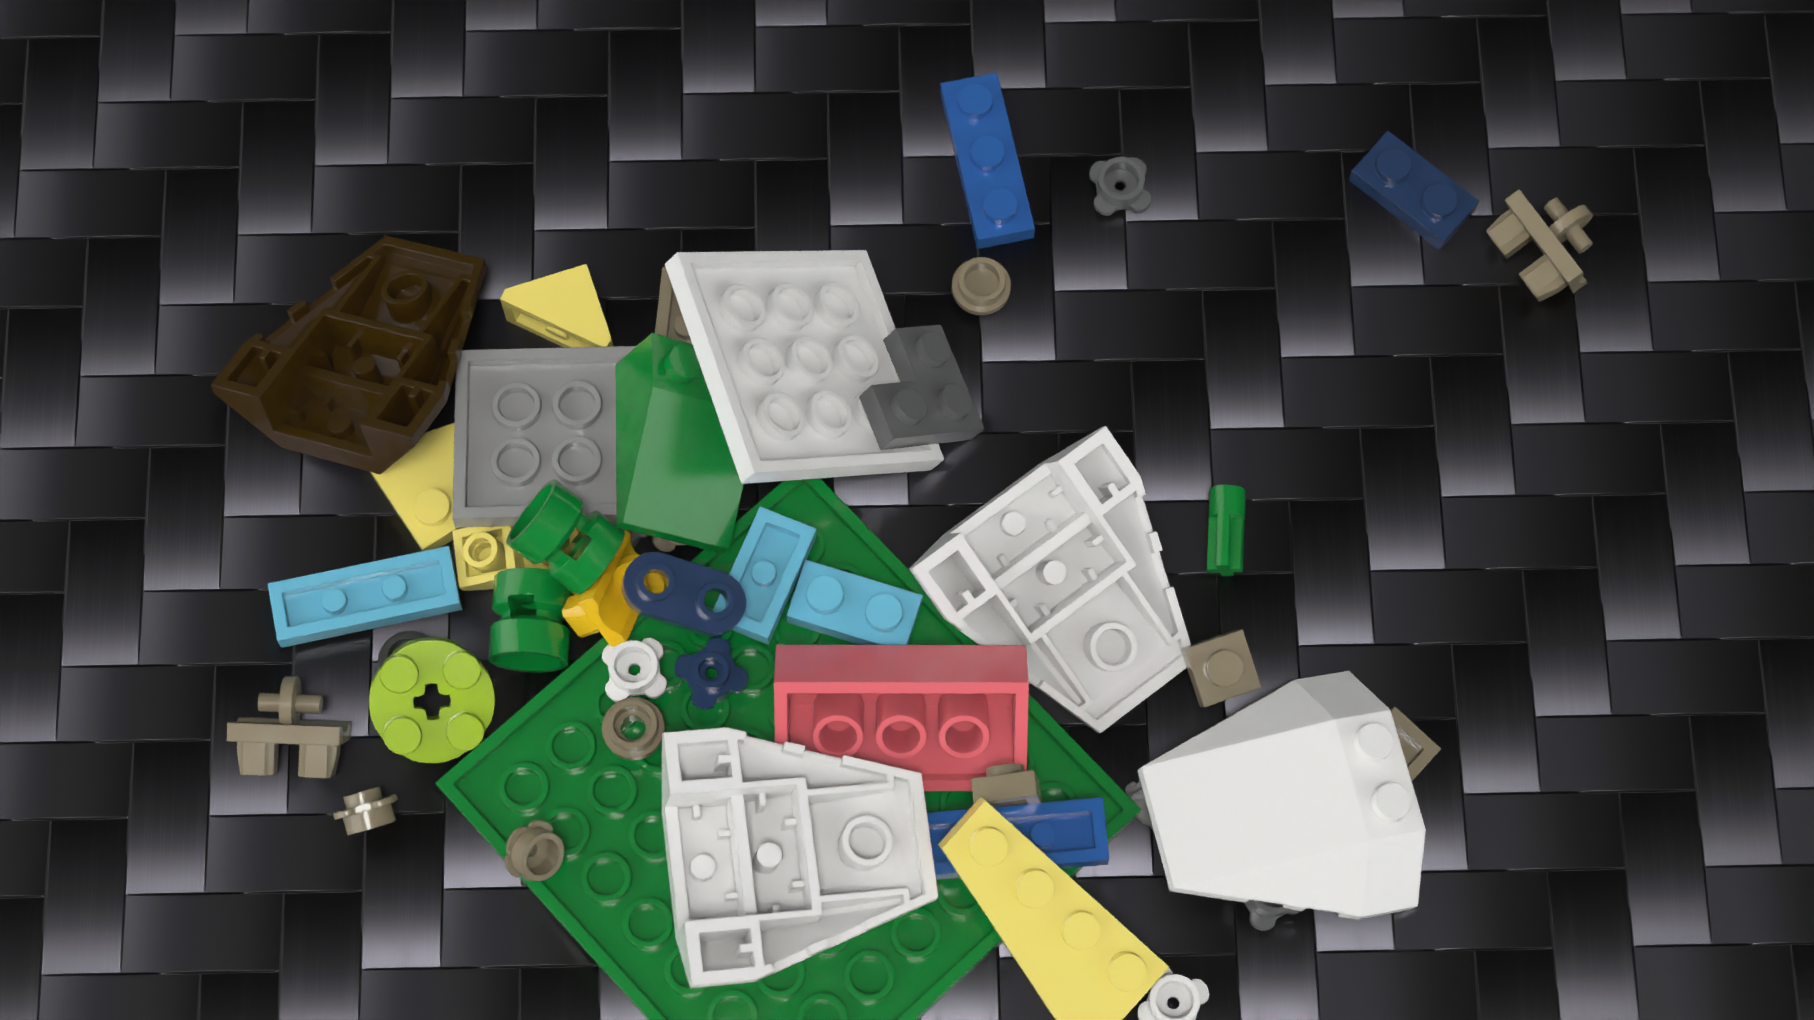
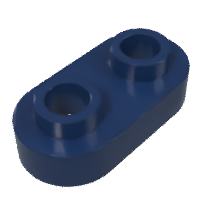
M649 552L640 555L631 562L622 578V594L625 602L633 611L639 615L702 635L719 636L729 632L739 623L745 612L746 597L744 590L731 575L664 553ZM653 572L661 574L666 581L665 591L659 594L649 592L644 585V577L647 574ZM711 591L722 594L726 601L724 611L719 613L709 611L704 604L705 594Z

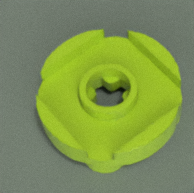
M441 637L418 638L408 641L397 648L392 655L384 660L381 667L377 670L372 679L369 693V709L373 725L389 750L403 755L410 760L423 763H440L460 757L466 751L478 746L491 723L495 706L491 677L481 661L473 653L466 650L464 646L453 640ZM431 683L437 684L439 694L450 695L449 705L441 706L437 716H426L425 708L415 707L413 702L414 697L424 695L425 685Z

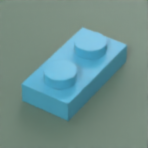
M759 507L729 574L742 586L746 597L744 615L731 630L769 645L802 571L805 560H807L817 537L816 528ZM720 594L712 611L714 613L722 612L725 609L726 601L722 594Z
M805 560L786 618L787 623L858 645H909L923 603V595Z

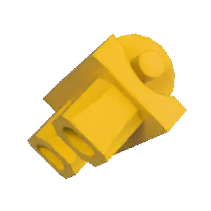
M622 529L625 533L623 542L604 572L582 594L568 597L562 609L563 617L579 637L582 638L600 632L611 647L628 640L639 615L627 605L622 594L621 584L623 575L631 562L640 556L634 551L631 545V534L626 529ZM653 572L644 577V585L649 592L659 594L665 591L666 581L661 574Z

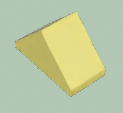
M587 264L506 288L500 297L506 321L564 348L613 347L612 338Z

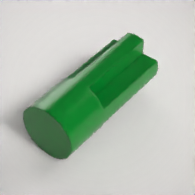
M1217 485L1209 489L1208 573L1234 576V572H1243L1246 490L1240 486Z

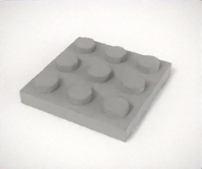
M636 346L462 350L456 369L452 514L455 527L513 526L532 498L543 486L554 479L583 500V512L585 514L598 511L614 524H617L615 364Z

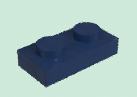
M1389 131L1382 136L1355 166L1349 177L1350 182L1438 250L1443 248L1473 214L1479 203L1477 198Z

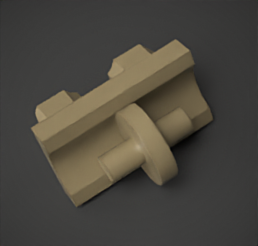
M1520 189L1505 199L1509 210L1503 213L1486 232L1506 259L1532 240L1543 253L1541 258L1519 273L1521 279L1536 299L1540 302L1559 293L1567 286L1572 293H1575L1588 282L1583 277V271L1561 243L1568 239L1578 254L1586 251L1593 244L1582 229L1593 216L1588 207L1583 204L1568 211L1559 198L1556 197L1544 206V210L1554 221L1548 227Z
M285 676L281 684L280 694L259 693L258 710L279 712V718L239 717L237 722L227 723V741L237 742V756L241 775L266 776L278 773L279 744H299L298 776L331 778L336 774L340 757V746L351 739V721L300 719L301 713L321 714L323 697L322 695H303L300 678L298 676Z

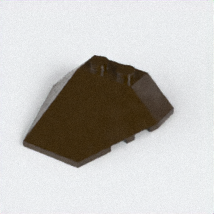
M385 236L330 278L333 287L307 306L306 302L300 300L288 309L287 313L290 320L265 339L260 333H257L243 343L210 386L215 395L281 448L382 474L415 447L447 402L487 270L485 259Z

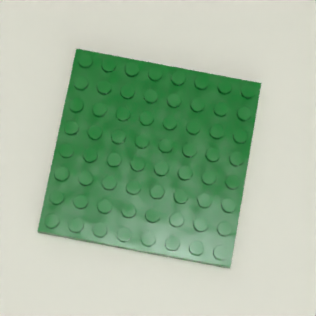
M820 478L781 482L735 522L729 550L722 554L704 549L690 561L730 574L759 507H763L816 528L817 537L807 560L923 595V603L909 645H978L942 617L912 572ZM798 580L769 645L733 630L719 636H706L638 615L627 641L642 642L646 638H652L662 645L664 653L659 660L660 674L665 677L667 687L665 692L655 699H651L645 694L629 696L628 698L637 697L653 703L662 714L665 732L731 728L746 732V736L775 743L774 673L776 645L858 644L787 623L786 615ZM711 591L705 594L704 604L709 611H713L720 593ZM604 637L436 782L438 789L503 861L507 855L506 843L516 828L520 826L528 827L529 823L533 820H543L552 826V833L557 835L564 845V858L560 868L553 876L544 881H527L522 876L519 878L647 1020H919L1003 942L961 878L936 880L937 900L758 981L690 988L675 937L662 819V743L652 755L640 760L620 758L607 747L602 734V722L609 708L616 702L612 701L605 691V685L610 678L608 666L602 659V652L609 644ZM723 638L731 646L730 656L736 666L743 668L747 672L748 683L742 692H733L727 699L716 703L712 709L702 710L695 707L692 703V692L686 680L679 679L676 676L675 663L681 655H694L703 650L710 639ZM632 665L628 670L629 674H639L640 667ZM712 668L708 669L705 676L713 679L717 676V671ZM1029 694L1027 771H1035L1040 781L1043 803L1103 797L1107 841L1109 844L1137 818L1141 809ZM631 721L624 726L622 734L627 739L635 740L644 734L646 727L639 721ZM924 791L927 813L970 809L974 805L972 791ZM1083 867L1064 868L1062 870L1072 878Z

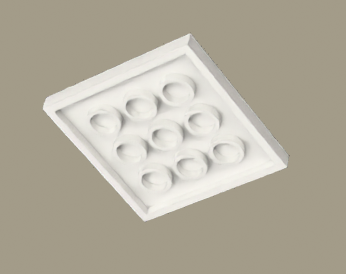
M866 250L677 252L665 264L741 484L930 471L944 460L939 444L880 450L859 399V396L871 385L900 382L883 341L896 328Z

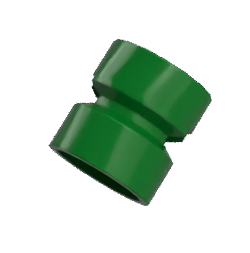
M554 479L543 486L524 508L510 530L506 544L532 564L547 562L549 564V576L574 595H580L599 578L610 564L623 542L625 533L624 530L617 528L616 524L598 511L585 514L583 512V500ZM574 529L579 532L578 535L570 543L566 551L562 552L560 548L570 537Z
M514 568L500 571L494 576L492 609L501 619L493 623L490 628L488 659L491 664L507 670L535 673L554 672L565 669L569 665L571 632L568 627L562 624V621L566 620L563 617L562 609L568 597L573 596V593L551 578L547 569Z

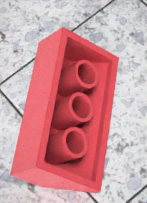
M776 645L774 673L775 743L784 744L786 741L805 746L804 750L838 758L846 755L922 774L924 791H972L971 778L986 777V769L996 765L1021 764L1024 771H1027L1029 678L1026 645Z

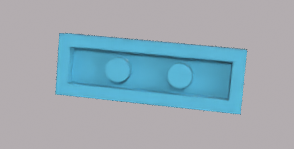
M449 546L268 583L275 631L281 648L463 610L453 556Z

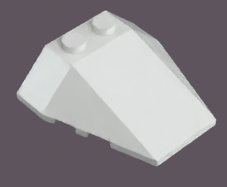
M1106 426L1099 428L1038 464L944 533L909 568L942 617L978 645H1026L1029 683L1097 733L1103 732L1187 668L1180 648L1189 646L1191 643L1174 587L1169 585L1159 551H1162L1159 536L1157 531L1153 532L1143 499L1146 493L1141 476Z
M1350 671L1293 680L1147 763L1138 770L1170 891L1245 903L1249 900L1283 904V908L1303 911L1306 908L1339 913V917L1356 920L1410 910L1418 906L1426 832L1391 710Z
M731 728L663 733L662 819L675 937L690 988L758 981L937 900L938 891L922 774L846 755L838 758L804 750L805 746L786 741L784 744L757 739L746 736L744 731Z

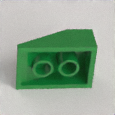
M651 333L615 364L617 528L723 554L730 549L744 484H741L693 344Z

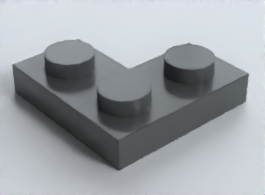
M941 325L896 328L883 339L900 382L871 385L859 396L880 450L972 440L984 430V426Z

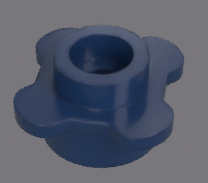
M723 638L710 639L703 650L694 655H681L675 663L676 676L679 679L686 680L692 692V703L695 707L702 710L712 709L716 703L727 699L733 692H742L748 683L747 672L743 668L736 666L730 656L731 646ZM708 669H715L717 676L713 679L707 678L705 673Z

